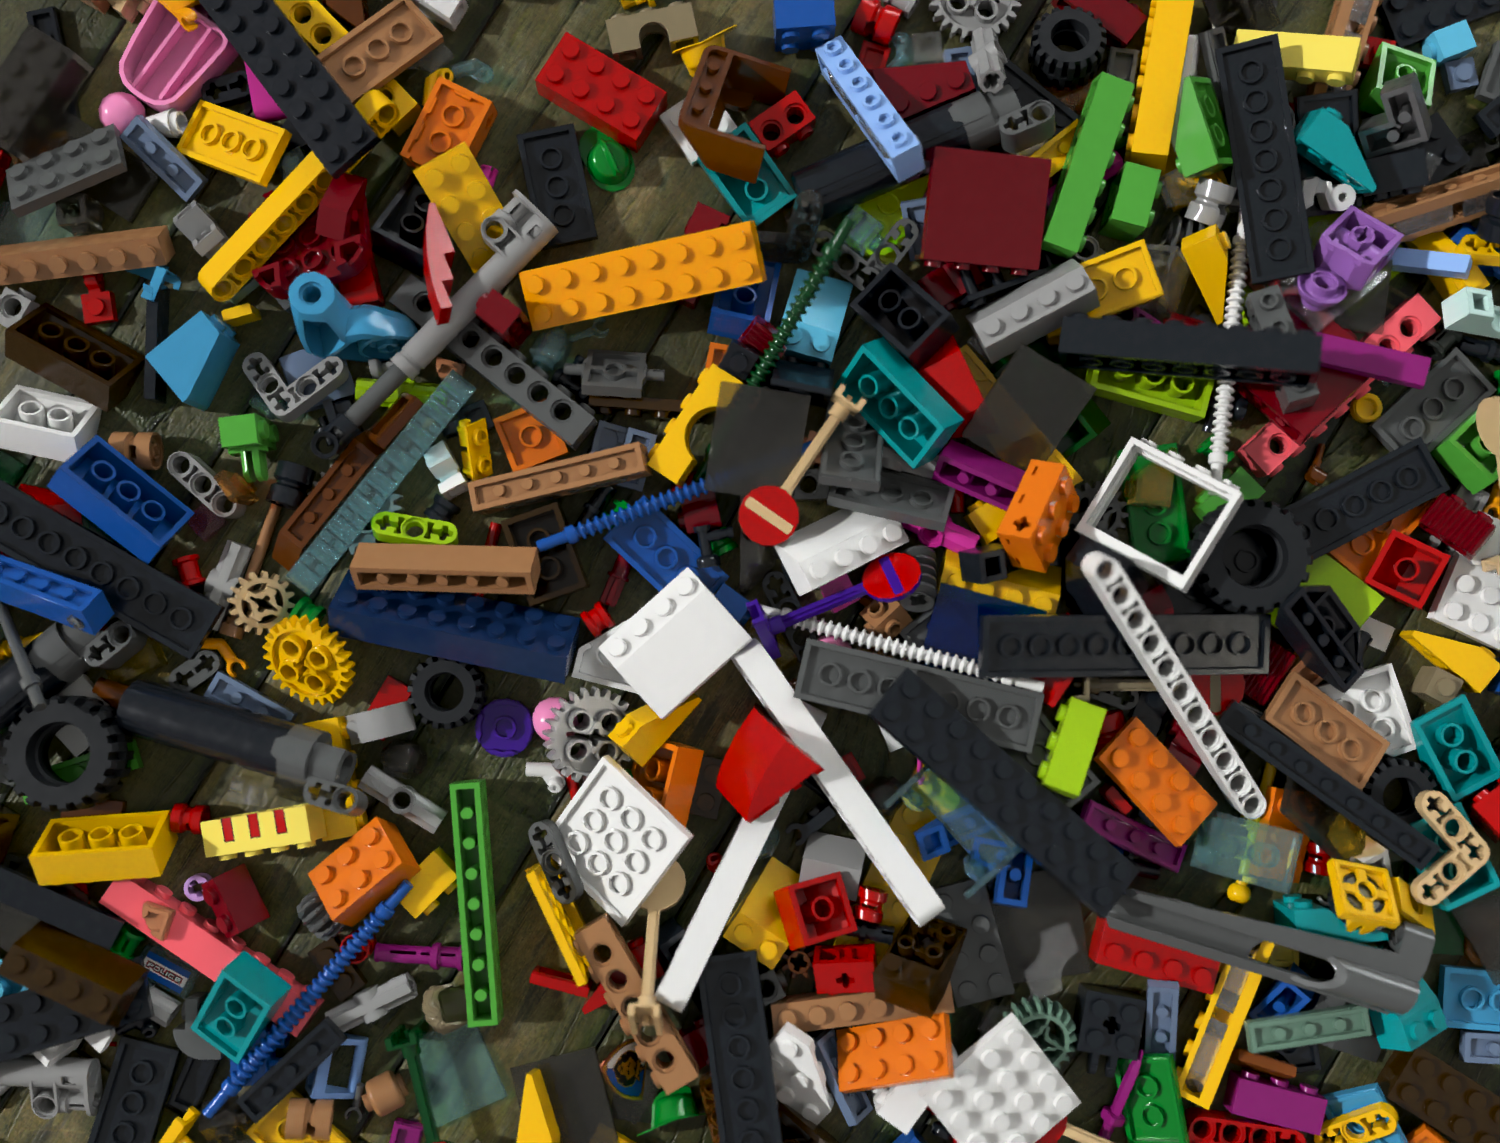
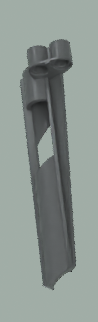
M1126 889L1106 916L1109 928L1387 1015L1389 1013L1403 1015L1414 1007L1420 993L1418 982L1426 972L1435 943V933L1432 929L1407 921H1402L1394 932H1389V940L1386 941L1381 949L1200 907L1181 900L1135 889ZM1268 941L1326 959L1334 967L1335 976L1333 979L1325 982L1248 958L1249 953L1257 944Z

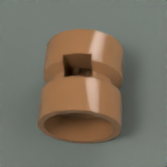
M114 431L111 433L108 444L141 470H158L161 468L164 458V447L159 433L138 432L136 435L133 432Z
M291 1097L286 1117L285 1139L303 1140L306 1135H310L311 1140L329 1141L335 1100L317 1099L314 1103H310L308 1098Z

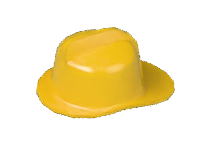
M737 25L724 29L702 42L679 48L673 51L672 54L681 55L689 75L693 77L704 49L711 45L725 47L724 35L735 29Z

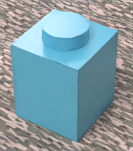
M1466 19L1434 31L1421 42L1422 54L1437 60L1436 67L1441 66L1445 62L1463 58L1477 47Z

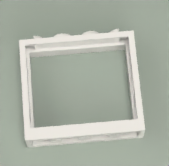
M1131 437L1075 531L1080 536L1083 534L1132 560L1137 568L1186 594L1243 502V495L1239 492L1240 487L1232 484L1231 481L1224 479L1220 482L1212 478L1213 473L1200 465H1196L1193 468L1185 464V459L1173 451H1168L1167 454L1157 449L1158 445L1151 440L1144 438L1138 440ZM1138 456L1228 501L1184 575L1177 573L1095 528Z

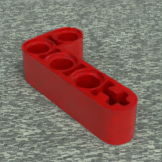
M1190 1107L1184 1111L1190 1143H1306L1304 1135L1298 1130L1235 1115L1231 1112L1207 1110L1198 1107ZM1197 1121H1204L1203 1126L1199 1130H1193V1126ZM1228 1125H1233L1232 1131L1229 1134L1223 1135L1224 1128ZM1262 1129L1261 1136L1253 1139L1255 1131Z

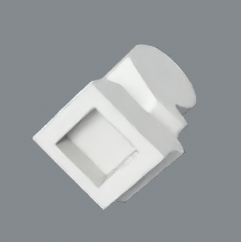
M1317 176L1306 177L1304 180H1301L1306 209L1314 204L1315 194L1321 210L1324 211L1347 210L1356 200V192L1351 185H1332L1331 181L1322 180Z
M444 440L422 451L427 467L434 477L441 482L437 485L440 493L445 498L451 500L469 490L467 484L469 481L461 473V466L457 463L455 456Z

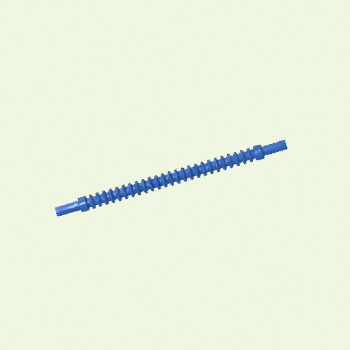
M813 440L792 448L788 446L782 447L778 453L772 451L771 456L764 454L763 459L756 457L754 462L748 460L746 465L740 463L738 468L732 466L730 471L723 469L722 474L716 471L713 477L708 474L705 480L700 477L697 483L692 480L691 485L687 486L684 483L683 488L679 489L676 486L675 491L668 489L666 494L659 492L658 497L651 495L650 500L643 498L642 503L635 501L634 506L627 504L626 509L619 507V511L614 512V510H611L609 515L602 513L601 518L594 516L593 521L586 519L585 524L578 522L576 527L573 524L564 527L562 532L537 540L538 550L542 552L567 542L569 544L577 543L581 537L587 539L588 534L595 536L596 531L603 533L604 528L611 530L612 525L619 527L621 522L626 525L629 519L634 522L635 517L639 516L642 519L645 513L651 516V512L654 510L659 513L660 508L663 507L667 510L670 504L675 507L676 502L683 504L684 499L691 501L692 496L699 498L700 493L707 495L709 490L716 492L717 487L724 489L725 484L732 486L733 481L740 483L741 478L748 480L749 475L756 477L757 472L763 475L764 470L768 469L771 472L774 466L779 469L780 464H784V466L793 464L794 459L802 457Z
M404 879L386 901H381L375 907L376 912H371L370 919L364 920L365 925L358 927L359 932L352 934L353 939H347L348 945L341 946L342 952L335 953L336 959L331 958L329 960L330 965H325L324 972L320 971L318 973L319 978L312 979L313 985L306 986L307 992L302 991L300 994L301 998L295 999V1005L291 1004L289 1006L290 1011L283 1013L284 1018L277 1020L278 1025H272V1031L266 1032L267 1038H261V1044L254 1046L255 1051H250L248 1053L249 1057L243 1059V1064L237 1065L238 1071H232L231 1077H227L221 1084L222 1089L202 1111L207 1118H213L230 1097H235L241 1091V1085H246L247 1079L253 1077L252 1072H257L259 1070L258 1065L264 1064V1058L268 1059L270 1052L276 1050L275 1045L282 1043L281 1038H287V1032L293 1031L292 1025L299 1024L298 1018L303 1019L305 1017L304 1012L311 1010L310 1005L314 1006L316 999L322 998L321 992L328 991L327 985L332 986L334 984L333 979L339 978V972L343 973L345 971L344 966L351 964L350 959L357 957L356 952H362L361 946L368 945L367 939L374 938L373 932L378 933L379 926L385 925L384 920L391 919L395 914L394 909L414 887L411 882Z

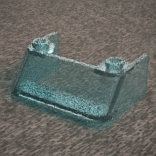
M926 766L913 775L884 803L889 808L902 798L904 804L909 809L923 812L928 808L943 823L944 827L968 852V855L963 860L966 874L975 880V883L964 893L967 898L971 897L997 875L1021 851L1016 844Z

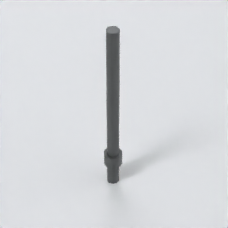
M0 601V623L22 678L20 680L22 690L25 695L29 696L33 709L37 712L43 711L47 708V704L42 694V682L40 677L34 674L8 605Z

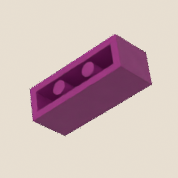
M951 439L938 458L932 479L1007 511L1025 471Z
M1242 1068L1241 1072L1230 1069L1222 1104L1235 1115L1320 1136L1328 1100L1318 1092L1317 1087L1310 1084L1300 1083L1299 1086L1289 1084V1081L1273 1075H1271L1270 1079L1260 1077V1073Z

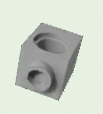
M5 287L0 295V324L8 328L41 306L35 302L37 296L19 287L18 291ZM21 304L20 312L15 315L16 307Z

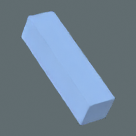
M1397 247L1391 260L1388 262L1390 271L1468 279L1473 261L1471 255Z

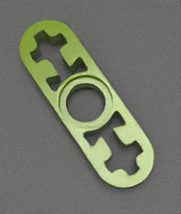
M388 511L377 513L371 520L373 535L381 542L458 545L457 528L454 524L447 521ZM385 523H390L386 530H381L380 527H384ZM417 526L423 529V533L420 536L411 537L407 535V531L411 527ZM429 530H432L433 534L430 533L431 538L429 539ZM444 533L449 534V536H447L445 540H440V537H442Z

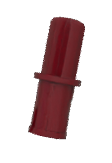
M618 554L612 571L607 572L609 578L600 597V602L611 607L616 606L625 583L630 581L627 578L632 566L620 554Z

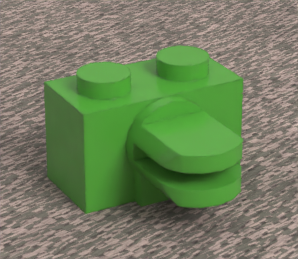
M255 413L218 418L221 446L228 450L229 455L241 456L245 481L247 483H254L256 480L259 482L267 481L269 476L266 453L277 450L276 442L279 441L277 426L273 424V421Z

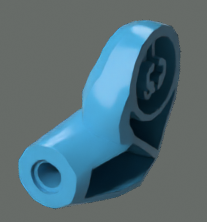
M317 272L302 273L289 286L288 296L299 339L307 353L325 359L329 356H336L341 360L368 362V360L374 358L380 361H389L418 332L412 319L399 312L369 304L352 306L326 275Z

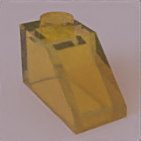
M1171 447L1162 452L1165 454H1167L1168 451H1173L1177 453L1178 448ZM1149 461L1132 474L1130 480L1126 481L1124 495L1128 497L1127 505L1154 509L1169 508L1171 506L1174 473Z

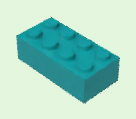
M884 337L862 344L834 386L836 389L841 383L846 386L841 395L845 398L847 395L852 396L851 402L854 404L861 398L867 401L859 413L913 470L933 461L964 421Z

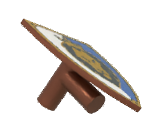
M631 1038L619 1044L607 1058L603 1059L600 1064V1070L607 1084L621 1098L643 1100L647 1061L643 1063L635 1050L637 1044Z

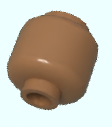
M387 1070L366 1082V1094L362 1095V1100L368 1112L374 1110L378 1116L383 1117L403 1107L409 1091L400 1072L395 1074L393 1071Z

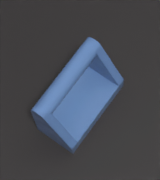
M344 1033L348 1039L342 1045L355 1046L348 1087L327 1084L332 1058L331 1054L307 1076L305 1090L311 1099H354L357 1083L361 1082L368 1037Z

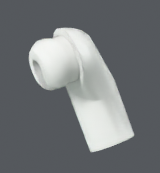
M526 762V777H542L549 786L548 790L552 793H559L563 790L566 783L565 776L561 774L560 770L552 766L553 763Z

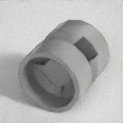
M1200 176L1194 191L1197 198L1190 201L1184 217L1209 226L1217 224L1218 228L1221 229L1227 215L1224 208L1227 205H1231L1237 188Z

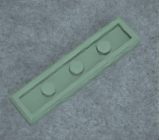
M1355 1004L1244 1020L1248 1051L1252 1054L1373 1036L1368 1008Z

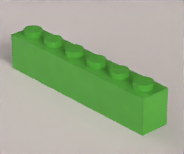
M1103 71L1092 81L1045 217L1041 249L1069 259L1075 254L1080 253L1084 248L1087 240L1084 232L1087 224L1090 225L1095 217L1097 209L1093 206L1096 197H1099L1105 188L1106 180L1103 179L1105 171L1111 167L1115 159L1116 152L1113 151L1115 142L1120 140L1125 130V124L1122 122L1125 113L1128 114L1133 106L1135 96H1132L1135 84Z

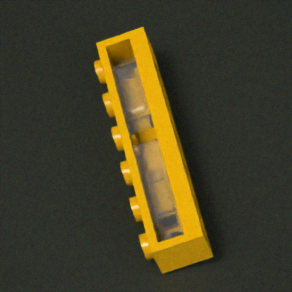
M1268 941L1257 944L1250 951L1248 958L1268 964L1275 944ZM1221 962L1218 973L1221 974L1218 983L1214 985L1212 995L1206 994L1205 999L1210 1001L1206 1013L1200 1010L1194 1027L1199 1029L1195 1040L1189 1038L1183 1051V1055L1188 1057L1184 1068L1178 1066L1176 1069L1181 1097L1207 1110L1212 1105L1244 1025V1020H1246L1263 975Z

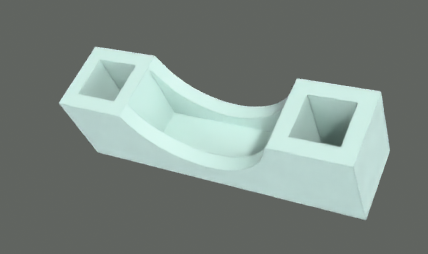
M1466 286L1441 302L1444 329L1500 339V306L1493 305L1492 291Z

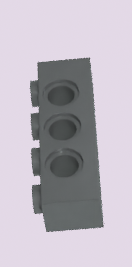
M1278 284L1248 293L1243 308L1251 330L1262 331L1266 327H1276L1282 329V332L1296 333ZM1316 382L1313 389L1272 385L1283 414L1313 406L1320 395Z

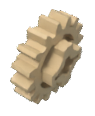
M265 570L261 571L260 577H257L255 572H249V580L239 577L238 581L241 586L239 588L231 586L230 588L232 592L236 593L235 597L227 598V602L234 604V607L229 609L228 613L230 615H238L233 622L236 625L245 623L243 630L246 632H250L254 627L255 634L261 635L264 628L270 633L269 630L284 617L289 619L290 614L287 610L288 608H294L296 605L288 601V598L294 596V592L285 591L289 583L285 580L278 583L280 575L275 573L268 578V572ZM264 583L260 589L248 591L251 586ZM277 591L280 595V606L277 605L275 599V594ZM250 597H254L256 599L264 598V601H266L268 605L272 606V608H264L262 606L259 607V605H257L255 601L251 600ZM242 599L246 601L248 607L247 616H245L242 610ZM275 615L273 618L261 622L264 616Z

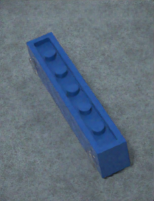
M0 554L1 602L94 636L114 615L102 590Z

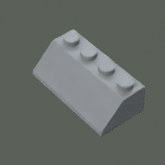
M1071 258L967 314L965 317L992 364L1062 327L1063 316H1071L1072 313L1086 314L1098 308L1100 303L1096 287L1085 269Z

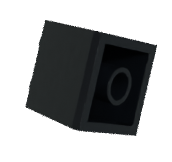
M1081 534L1065 558L1067 606L1079 614H1109L1082 571V561L1092 551H1099L1115 559L1124 570L1140 598H1142L1150 585L1135 563ZM1105 563L1098 567L1097 574L1103 571ZM1120 587L1114 591L1113 598L1119 594Z

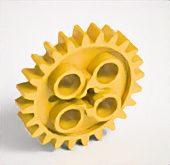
M295 614L289 619L287 617L283 618L265 636L267 642L262 648L268 652L263 658L271 661L266 668L275 671L276 674L272 679H280L282 681L281 689L290 688L291 697L296 693L299 694L300 702L309 698L311 705H314L317 701L322 706L328 701L334 703L353 684L351 679L356 673L351 669L356 664L348 660V657L353 653L343 649L347 642L338 641L336 638L339 632L335 631L331 634L328 631V623L321 627L319 626L318 618L309 622L307 615H303L299 619Z

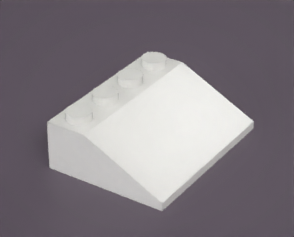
M687 567L603 642L598 649L652 710L664 720L753 639L701 579Z

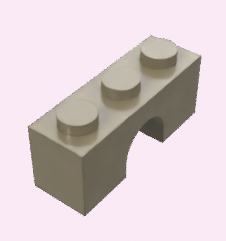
M676 1L670 3L668 7L659 9L648 7L642 9L639 13L631 15L620 13L612 16L611 19L605 20L613 59L619 64L643 59L641 44L644 38L650 34L657 33L666 37L671 53L679 48L699 43V35L691 2Z

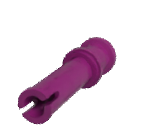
M436 942L430 947L377 943L374 949L375 962L430 965V968H433V970H439L440 967L457 968L458 971H464L462 944L460 947L443 946L442 943Z

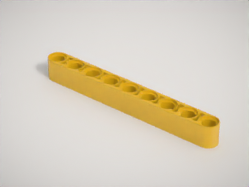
M373 89L368 91L355 104L381 139L396 124L400 116L398 106L379 90ZM313 151L303 159L199 271L198 282L215 301L226 302L233 298L253 276L251 270L262 267L319 206L333 177ZM366 153L360 160H358V161H357L352 167H350L346 172L350 173V172L353 170V168H354L368 153Z

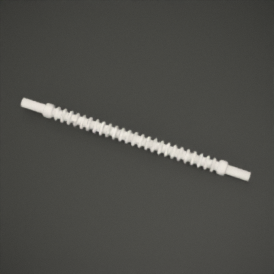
M1240 208L1237 232L1232 238V247L1234 249L1231 251V254L1234 257L1230 259L1233 265L1229 267L1232 273L1228 276L1232 281L1227 284L1231 289L1226 292L1230 297L1226 298V303L1229 305L1225 307V311L1228 313L1224 315V319L1227 320L1223 323L1224 328H1230L1231 325H1242L1239 321L1243 319L1240 313L1244 310L1241 305L1245 302L1242 297L1246 294L1243 288L1247 285L1244 280L1247 279L1245 272L1248 271L1246 264L1249 263V260L1246 258L1248 254ZM1217 381V384L1220 386L1216 388V392L1219 395L1215 396V400L1218 403L1214 405L1217 411L1213 413L1216 420H1213L1212 424L1215 428L1211 430L1215 436L1210 439L1214 444L1210 445L1209 449L1212 452L1208 455V464L1211 465L1210 471L1213 473L1211 477L1222 482L1223 466L1227 465L1228 455L1225 452L1229 450L1226 443H1229L1230 439L1226 436L1231 433L1227 427L1232 424L1228 419L1233 416L1229 411L1233 409V405L1230 402L1234 401V397L1231 394L1235 392L1232 386L1236 384V382Z
M760 604L768 618L778 614L782 616L793 611L786 607H783L781 610ZM816 616L793 625V629L799 626L801 631H804L806 628L809 629V633L817 631L819 636L821 633H825L826 638L832 635L834 640L842 638V642L850 640L852 645L855 642L859 643V647L865 644L867 649L875 647V651L883 649L884 654L890 651L892 656H895L897 653L900 654L901 658L908 656L910 661L916 658L918 663L923 660L926 665L933 663L935 668L941 665L943 670L949 667L951 672L959 670V674L966 672L967 676L974 674L976 678H980L978 677V664L975 663V659L967 661L965 656L962 659H959L957 654L951 657L949 652H946V654H941V650L934 652L932 647L926 650L924 645L918 648L916 643L908 645L907 640L904 643H900L899 638L893 641L891 636H888L887 639L883 638V634L875 636L873 631L867 634L866 629L860 632L857 627L854 629H850L849 625L842 627L840 622L834 625L832 620L827 623L824 618L817 620ZM984 678V680L992 679L993 682L999 681L1001 684L1013 685L1042 693L1045 684L1044 681L1033 678Z

